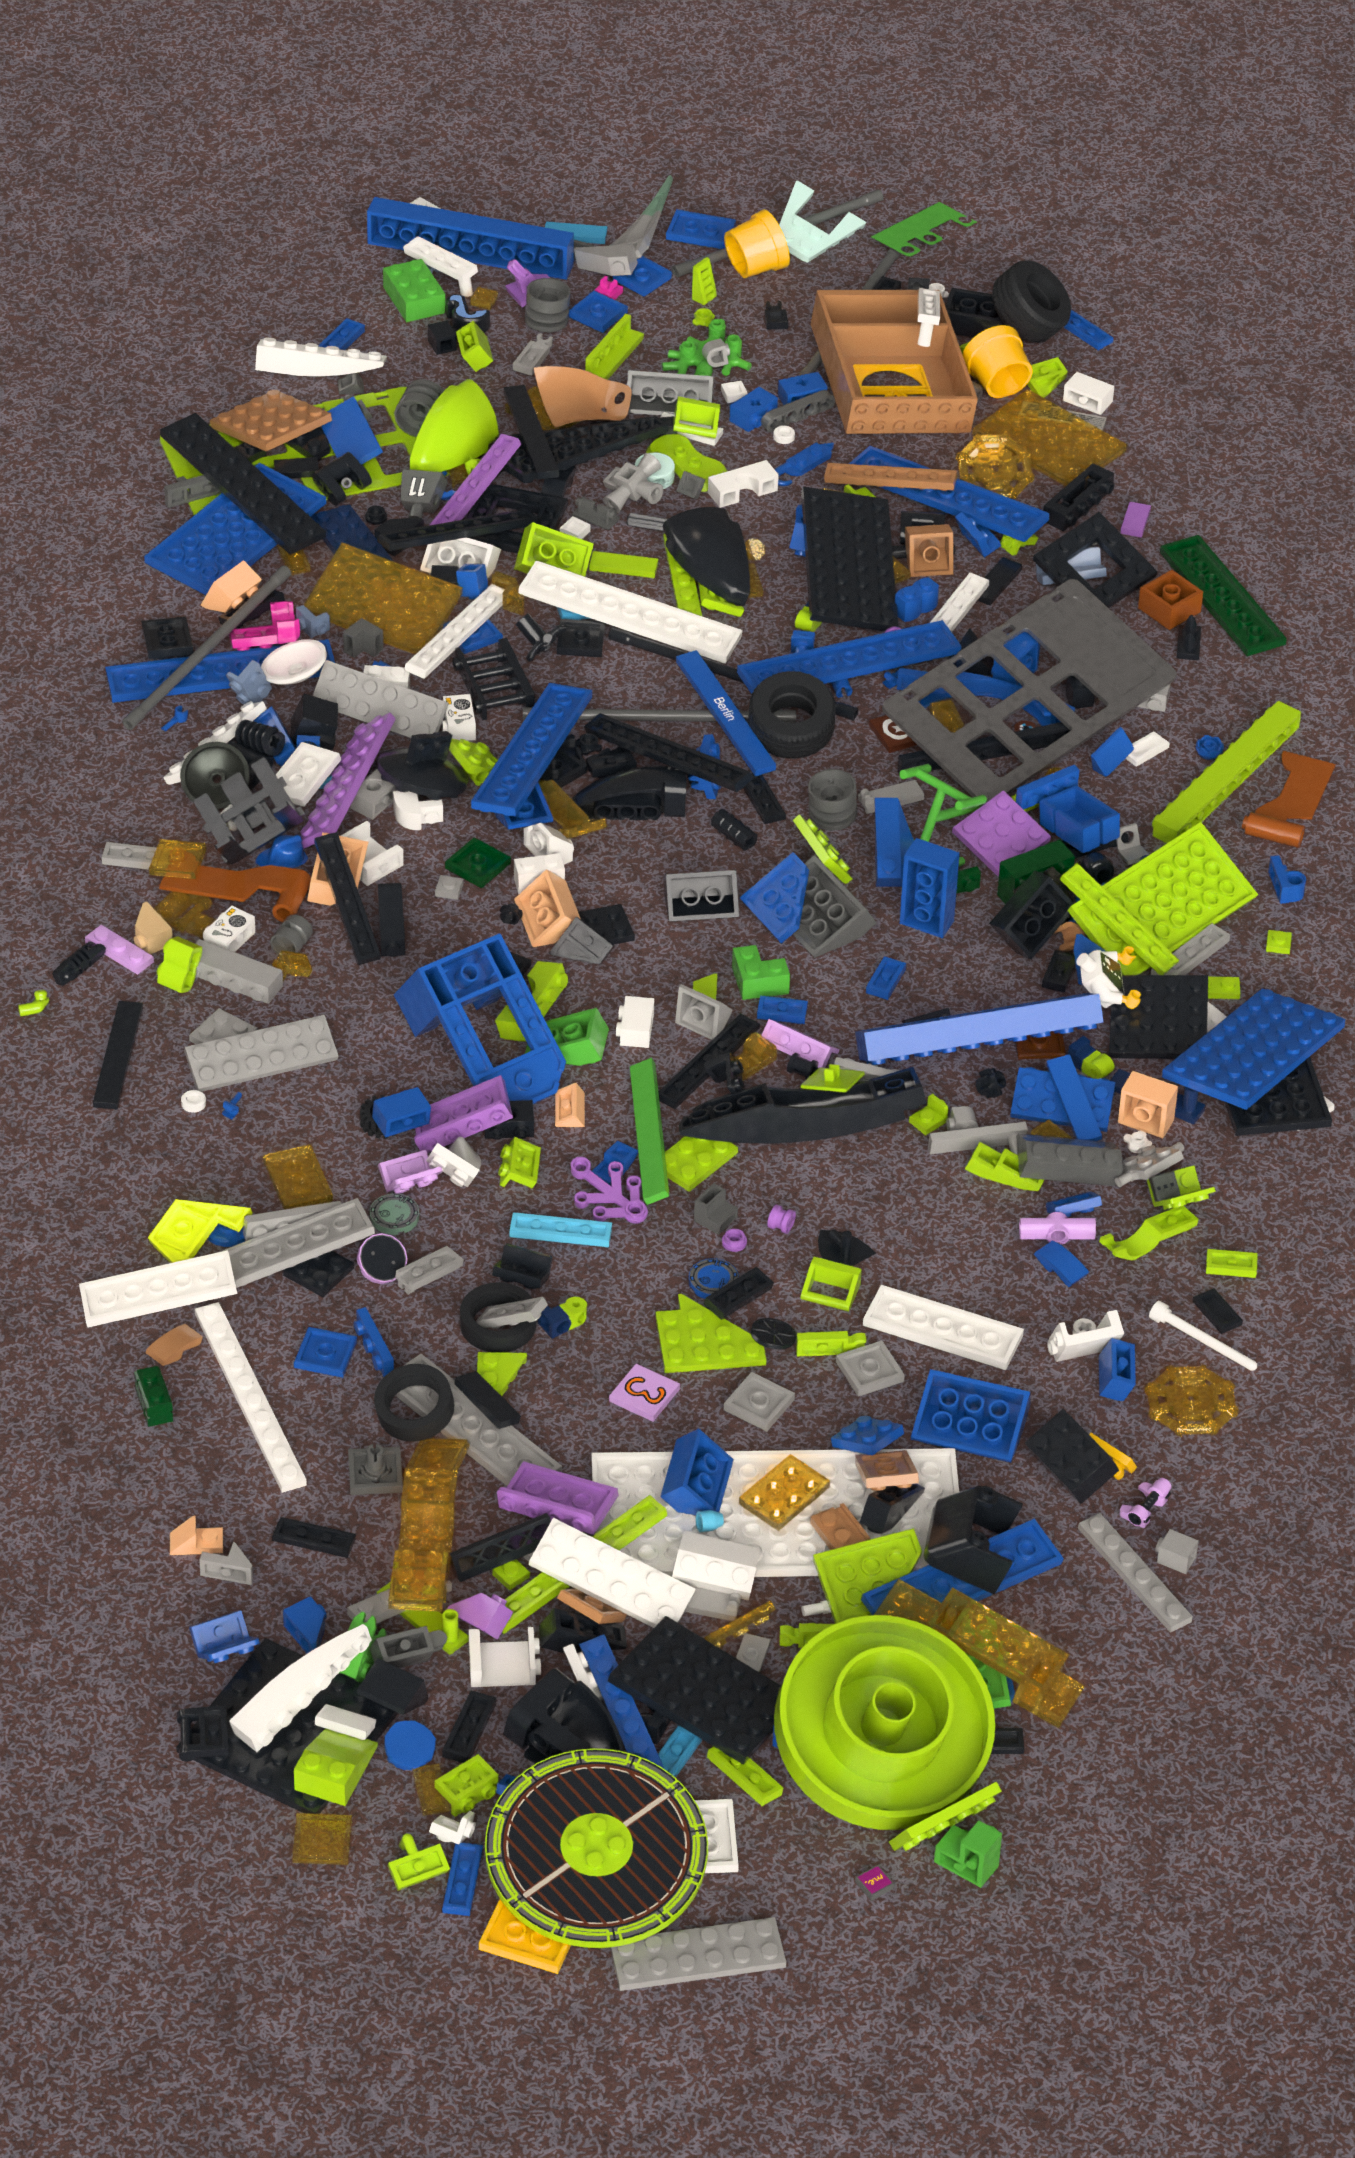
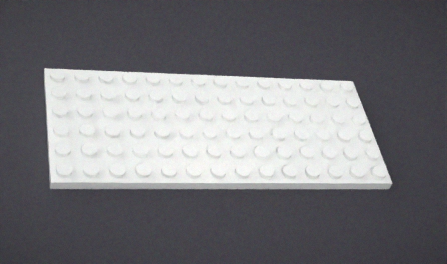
M955 1448L882 1449L877 1452L907 1450L918 1472L919 1483L917 1484L925 1487V1490L899 1522L883 1534L873 1533L867 1529V1526L859 1524L869 1535L870 1540L914 1528L922 1555L912 1572L929 1565L923 1555L934 1505L938 1499L959 1492ZM849 1450L725 1451L734 1460L720 1508L724 1524L714 1531L699 1532L696 1526V1515L679 1513L660 1497L673 1452L592 1453L591 1456L592 1481L618 1488L619 1495L595 1534L644 1498L651 1495L666 1508L668 1516L619 1551L671 1577L683 1531L761 1549L754 1577L818 1576L813 1562V1555L829 1551L830 1549L810 1524L811 1516L832 1507L836 1509L840 1507V1504L844 1503L856 1520L860 1522L868 1495L875 1492L870 1488H866L855 1465V1455H863V1453Z

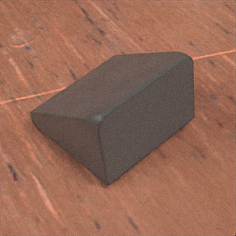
M350 373L337 380L339 395L364 393L363 380L358 373Z

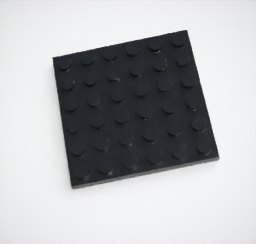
M265 1638L209 1706H226L229 1755L197 1757L194 1761L316 1819L329 1801L296 1791L294 1787V1768L305 1748L325 1729L315 1725L316 1715L325 1704L376 1719L375 1728L366 1738L376 1742L398 1713L357 1694L361 1682H356L354 1679L338 1673L326 1689L321 1690L306 1708L301 1709L293 1717L287 1727L282 1728L267 1746H263L256 1752L234 1734L229 1721L271 1680L303 1657V1655ZM199 1721L191 1728L192 1744H200ZM180 1742V1743L177 1745V1747H176V1748H177V1753H179V1748L181 1747V1742Z

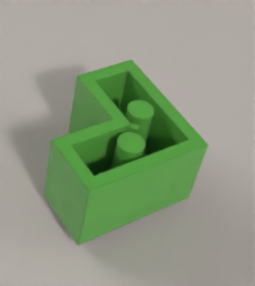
M756 945L733 948L732 969L742 1000L760 998V996L789 994L790 973L785 958L761 961Z
M979 1820L970 1831L953 1825L936 1845L934 1862L981 1888L999 1866L1002 1833L995 1827L986 1825Z

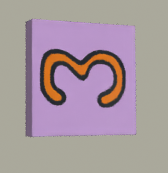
M635 1364L609 1395V1402L654 1422L680 1390V1383Z

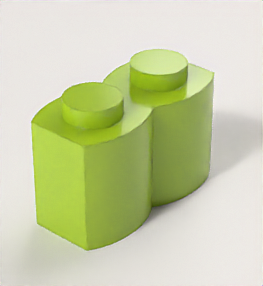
M181 937L170 938L163 947L164 961L157 969V983L177 992L185 993L193 986L196 968L202 955V946Z

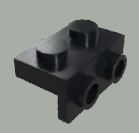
M507 1243L504 1245L502 1258L493 1267L492 1275L500 1277V1280L504 1282H517L523 1284L526 1288L537 1289L549 1279L552 1256Z

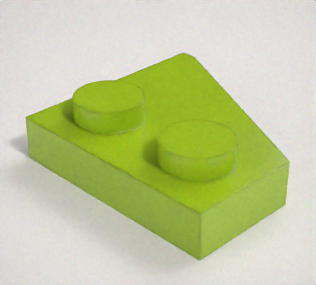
M1058 357L1031 365L1033 369L1032 377L1027 385L1035 397L1041 401L1067 378L1068 371Z
M699 583L702 606L709 610H718L737 617L742 616L744 612L742 606H736L734 603L724 600Z
M478 1352L477 1372L503 1396L508 1389V1384L515 1379L522 1364L527 1362V1353Z

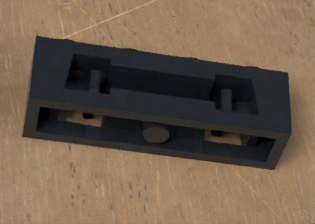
M1092 463L1044 505L1043 511L1049 513V521L1046 523L1063 532L1070 526L1073 527L1081 516H1086L1089 510L1094 505H1098L1106 494L1112 493L1115 486L1113 483L1114 473Z

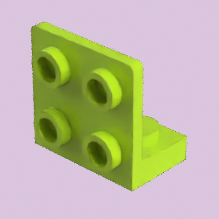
M1194 1165L1174 1170L1180 1195L1155 1202L1149 1179L1147 1180L1154 1207L1163 1206V1210L1209 1199L1208 1194L1216 1192L1215 1187L1200 1188Z

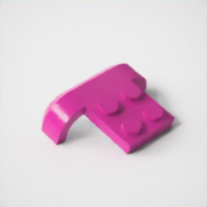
M293 601L270 602L272 625L234 629L229 634L232 648H237L238 651L249 650L251 646L271 648L273 644H286L297 641L300 637L299 619L294 617Z

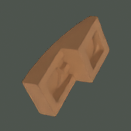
M183 1324L158 1338L146 1349V1354L165 1366L181 1359L183 1351L201 1344L203 1336L188 1325Z

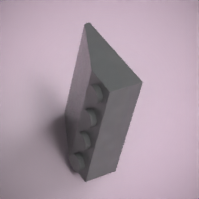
M814 855L805 863L809 869L801 921L799 929L792 935L816 958L861 938L877 923L868 910Z

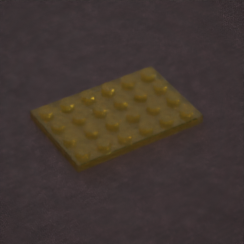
M1026 389L975 426L972 435L985 442L999 441L1000 445L1004 446L1006 454L1065 487L1092 463L1104 468L1126 452L1127 449L1126 443L1029 389Z
M342 542L304 603V606L315 616L327 612L330 615V623L346 629L363 618L383 629V643L417 654L440 632L462 595L463 587Z

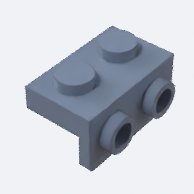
M254 660L247 665L239 676L231 672L226 674L230 682L229 686L237 694L236 699L243 705L250 701L253 703L261 702L272 689V686L266 680V675L260 664Z

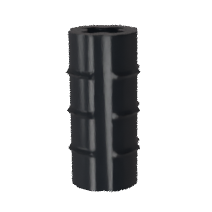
M720 809L712 817L711 825L720 834L725 835L728 840L734 842V845L746 851L756 844L757 834L725 809Z

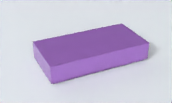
M1129 502L1121 527V534L1142 538L1151 505Z

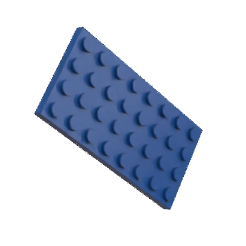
M261 463L255 465L260 472L310 517L326 504V496ZM221 493L145 555L144 560L149 566L207 595L214 581L243 560L251 567L278 543L228 497Z
M1262 988L1167 1065L1162 1071V1078L1247 1110L1345 1027V1019L1336 1016L1334 1013L1322 1011L1312 1005L1303 1004L1291 997H1285L1274 993L1272 990Z

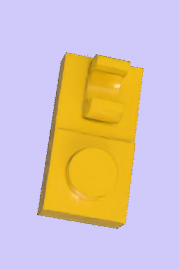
M1093 1433L1089 1434L1119 1468V1471L1114 1475L1115 1479L1120 1480L1123 1478L1124 1469L1131 1474L1135 1471L1137 1466L1130 1457Z

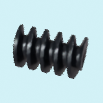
M243 720L236 728L235 739L238 744L269 756L278 755L284 748L285 735L279 732L276 727Z

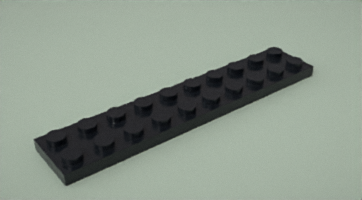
M197 413L160 429V436L290 555L326 538V531Z

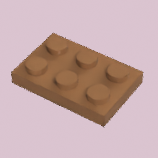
M907 1450L876 1453L873 1456L867 1454L855 1455V1465L866 1488L880 1491L886 1489V1486L908 1488L912 1484L919 1483L918 1472Z

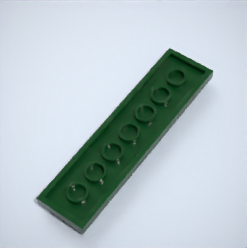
M1200 535L1160 546V554L1176 573L1203 591L1202 604L1247 657L1286 645L1287 638Z

